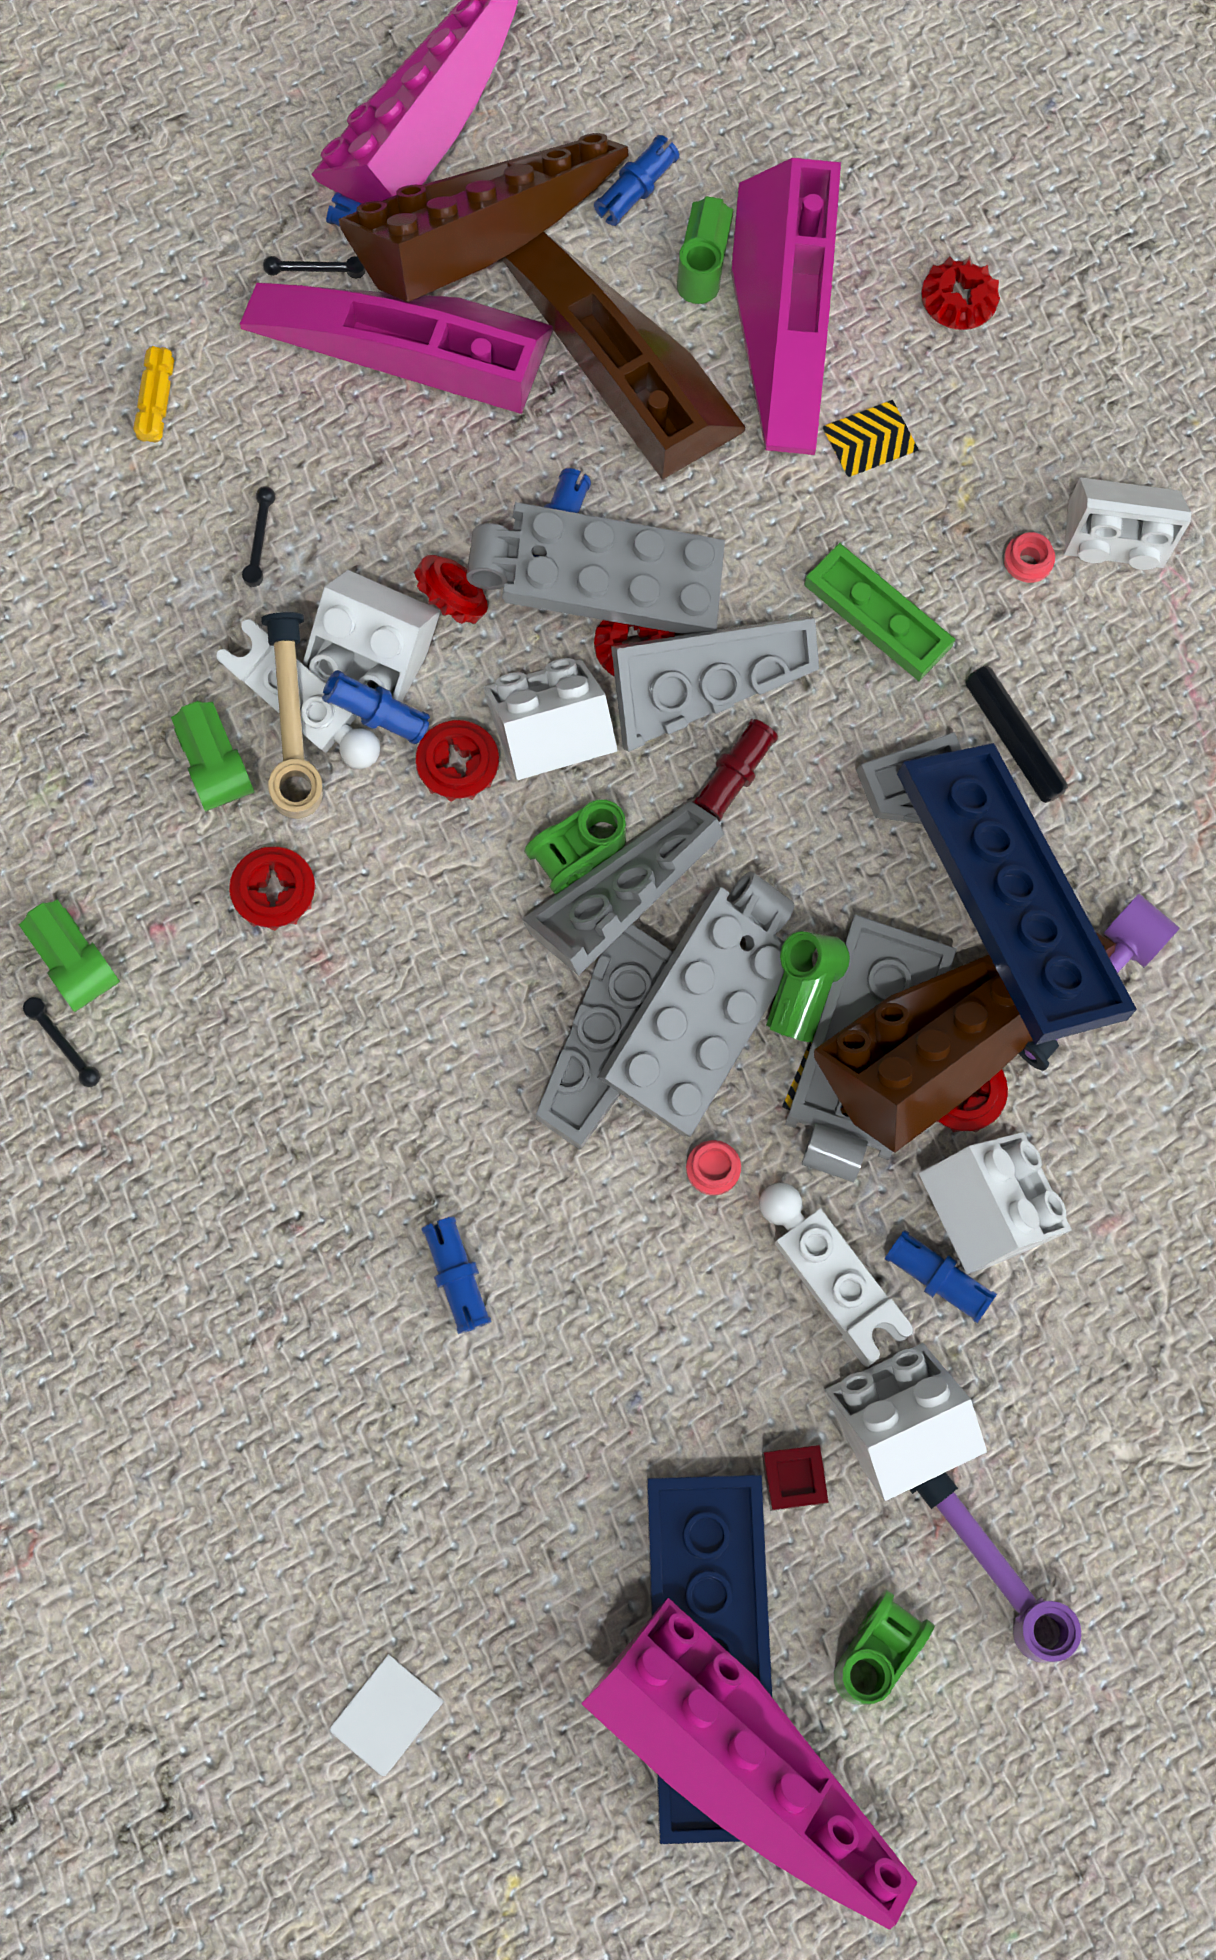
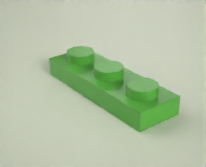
M841 543L806 576L804 583L806 588L917 681H920L953 647L955 642L953 636Z

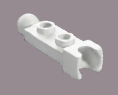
M244 620L241 627L251 638L252 648L246 656L236 657L229 651L220 649L216 655L217 660L279 713L274 646L268 643V632L253 620ZM296 658L302 734L325 753L337 742L340 745L341 758L346 765L352 768L364 769L370 767L377 761L380 754V744L376 735L365 728L353 729L350 725L356 719V715L331 703L324 702L322 697L324 695L325 683Z
M774 1183L767 1186L759 1199L760 1211L763 1217L770 1223L784 1225L788 1231L775 1242L776 1247L841 1334H843V1340L862 1365L869 1367L880 1356V1352L872 1340L873 1329L882 1328L886 1330L898 1342L905 1340L913 1334V1327L894 1301L887 1297L820 1208L805 1219L801 1213L803 1208L802 1198L797 1189L787 1183Z

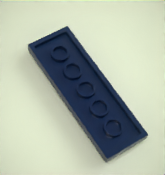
M991 743L903 762L897 776L1035 1045L1129 1020L1137 1008L995 744Z
M762 1475L647 1478L651 1617L669 1598L749 1670L772 1697ZM657 1774L660 1844L740 1842L739 1839L720 1827Z

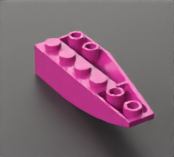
M461 0L367 102L362 103L350 113L347 118L348 127L340 137L333 139L322 150L320 155L322 161L311 174L315 180L329 189L360 203L383 201L397 195L396 191L401 187L423 185L454 143L477 105L498 61L516 11L518 0Z
M790 158L739 183L731 275L764 446L767 451L815 455L832 289L841 162Z
M256 283L239 323L242 330L519 414L523 412L553 332L552 325L457 297L423 295L410 302H405L385 292L273 283Z
M667 1598L610 1665L581 1704L668 1785L720 1827L776 1866L812 1888L890 1930L897 1924L918 1882L760 1681L673 1601Z

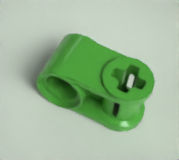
M609 800L592 801L559 824L553 825L539 833L528 843L524 852L530 860L536 859L552 881L549 887L557 895L624 848L626 843L625 815L622 809L614 802ZM599 822L611 824L616 829L612 836L605 839L593 837L588 831L594 824Z
M887 1589L883 1591L867 1612L857 1630L858 1633L837 1662L834 1670V1684L837 1692L844 1700L852 1704L868 1705L884 1700L891 1693L905 1669L920 1653L935 1627L928 1619L921 1622L893 1601L894 1594ZM859 1660L870 1663L877 1674L875 1688L866 1695L858 1692L850 1680L852 1667Z

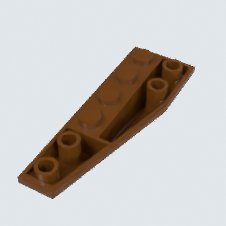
M591 133L581 136L578 141L427 184L407 185L399 188L396 191L397 195L388 199L360 204L356 212L339 219L340 229L377 289L405 302H410L490 266L523 247L558 222L592 193L629 156L628 146L608 140L605 134Z
M542 232L523 247L502 258V261L548 324L553 326V331L662 480L745 432V425L693 355L545 232Z
M1096 932L1110 957L1115 952L1116 943ZM986 955L889 996L815 1048L814 1058L852 1123L896 1153L976 1092L1026 1047V1044L1032 1041V1038L990 955Z

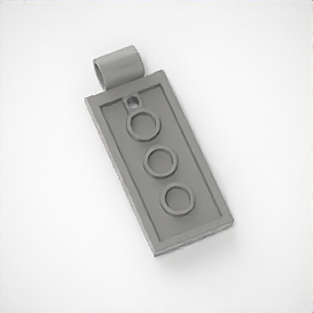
M515 502L513 518L515 519L513 531L504 526L489 523L480 524L472 531L466 574L467 580L470 584L482 589L495 590L503 587L502 598L505 603L686 635L717 630L725 540L518 502Z
M751 871L739 879L730 894L722 887H716L712 890L597 1078L680 1135L691 1137L778 991L784 974L780 960L784 941L777 937L776 933L789 920L794 910V902ZM742 937H744L746 940V947L744 950L740 946V941Z
M858 915L854 916L845 941L850 956L849 967L842 978L832 983L785 1125L796 1128L798 1122L813 1127L801 1165L851 1182H855L867 1146L880 1150L878 1157L889 1160L893 1151L856 1127L849 1117L841 1113L840 1108L842 1104L814 1058V1049L889 996L950 971L957 949Z

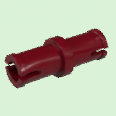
M751 719L730 752L720 755L715 764L718 769L699 796L693 800V803L716 817L720 822L723 814L742 787H749L756 777L754 770L773 743H776L778 740L777 733L762 721Z

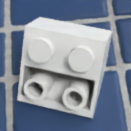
M1080 477L1068 503L1064 555L1079 557L1088 563H1101L1104 561L1127 563L1131 567L1140 570H1149L1156 567L1164 568L1191 522V511L1179 490Z
M347 570L324 586L303 664L325 684L331 674L339 670L344 675L373 689L381 686L392 693V698L403 702L427 656L441 610Z
M558 659L548 663L543 670L526 675L520 672L505 674L499 677L494 684L483 687L506 760L517 780L618 751L606 695L582 659Z
M1024 1132L970 1145L919 1173L966 1274L994 1266L1072 1231L1066 1219L1064 1203L1052 1191L1041 1168V1157L1034 1145L1027 1140Z
M924 1343L899 1351L892 1358L862 1372L850 1374L841 1382L824 1389L826 1397L862 1470L885 1501L987 1453L971 1398Z

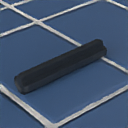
M983 666L972 672L966 680L967 688L1040 800L1048 803L1059 798L1068 788L1066 780L993 669L989 666Z

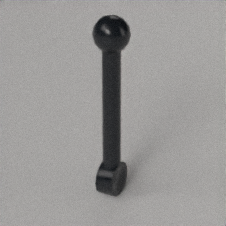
M268 256L263 262L264 271L271 276L277 275L281 271L347 272L351 278L357 279L363 277L366 271L357 256L350 257L346 262L280 261L276 256Z
M267 486L259 488L256 492L259 508L250 564L242 571V578L249 587H257L263 581V573L259 565L268 509L276 498L274 490Z
M37 997L27 999L23 1005L25 1015L30 1020L39 1022L79 1072L80 1084L85 1087L96 1086L100 1080L99 1071L95 1067L87 1066L46 1015L47 1007L45 1003Z

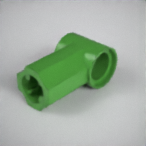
M705 196L704 199L692 203L684 244L679 252L677 290L683 299L693 304L710 302L717 296L720 290L722 267L734 213L733 209L728 207L723 199Z
M196 701L181 707L180 711L172 716L171 719L183 752L185 751L190 763V767H187L205 812L255 793L238 750H233L213 701Z
M58 899L36 906L27 913L25 919L19 924L50 969L47 974L74 1013L120 983L93 942L89 944L79 931L80 928Z
M799 931L790 935L781 948L780 960L784 974L766 1026L781 1035L804 1042H812L832 983L837 982L844 976L849 967L850 956L847 946L838 937ZM817 948L818 959L813 967L812 957Z

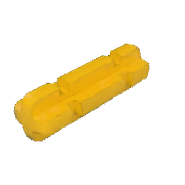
M151 346L145 353L143 366L146 367V370L142 372L137 408L140 410L135 415L133 429L138 440L156 443L163 436L164 423L162 419L166 417L171 381L168 378L173 372L174 358L170 349Z

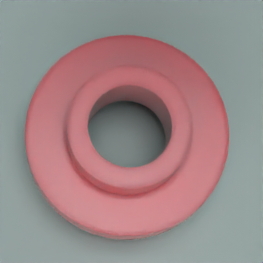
M1028 532L1013 538L1009 542L1004 553V564L1007 571L1015 579L1034 583L1045 579L1050 574L1055 564V552L1050 541L1045 536L1035 532ZM1024 555L1031 556L1035 559L1036 564H1028L1020 557Z

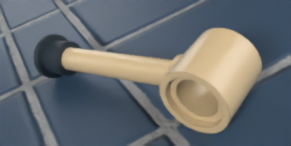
M280 612L261 617L262 625L267 626L268 643L274 646L283 754V762L278 763L270 774L268 789L272 803L279 813L288 818L301 819L310 816L319 808L323 798V788L317 769L309 761L304 760L295 645L300 643L299 624L304 622V615L294 612ZM291 777H302L310 783L311 792L304 800L292 802L285 799L281 794L283 783Z

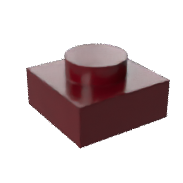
M820 1445L762 1453L770 1511L829 1503Z

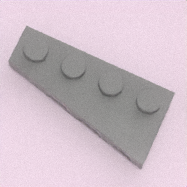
M806 616L611 646L623 749L630 752L644 746V742L660 735L674 733L687 727L690 722L711 713L718 714L734 707V703L755 694H764L819 670L815 618Z
M689 801L592 869V871L525 916L522 920L531 936L579 976L724 835L723 830L716 817L692 801Z
M632 924L600 955L582 1004H580L573 1021L572 1029L563 1051L560 1053L536 1113V1120L579 1150L582 1149L621 1095L597 1077L673 954L671 950Z

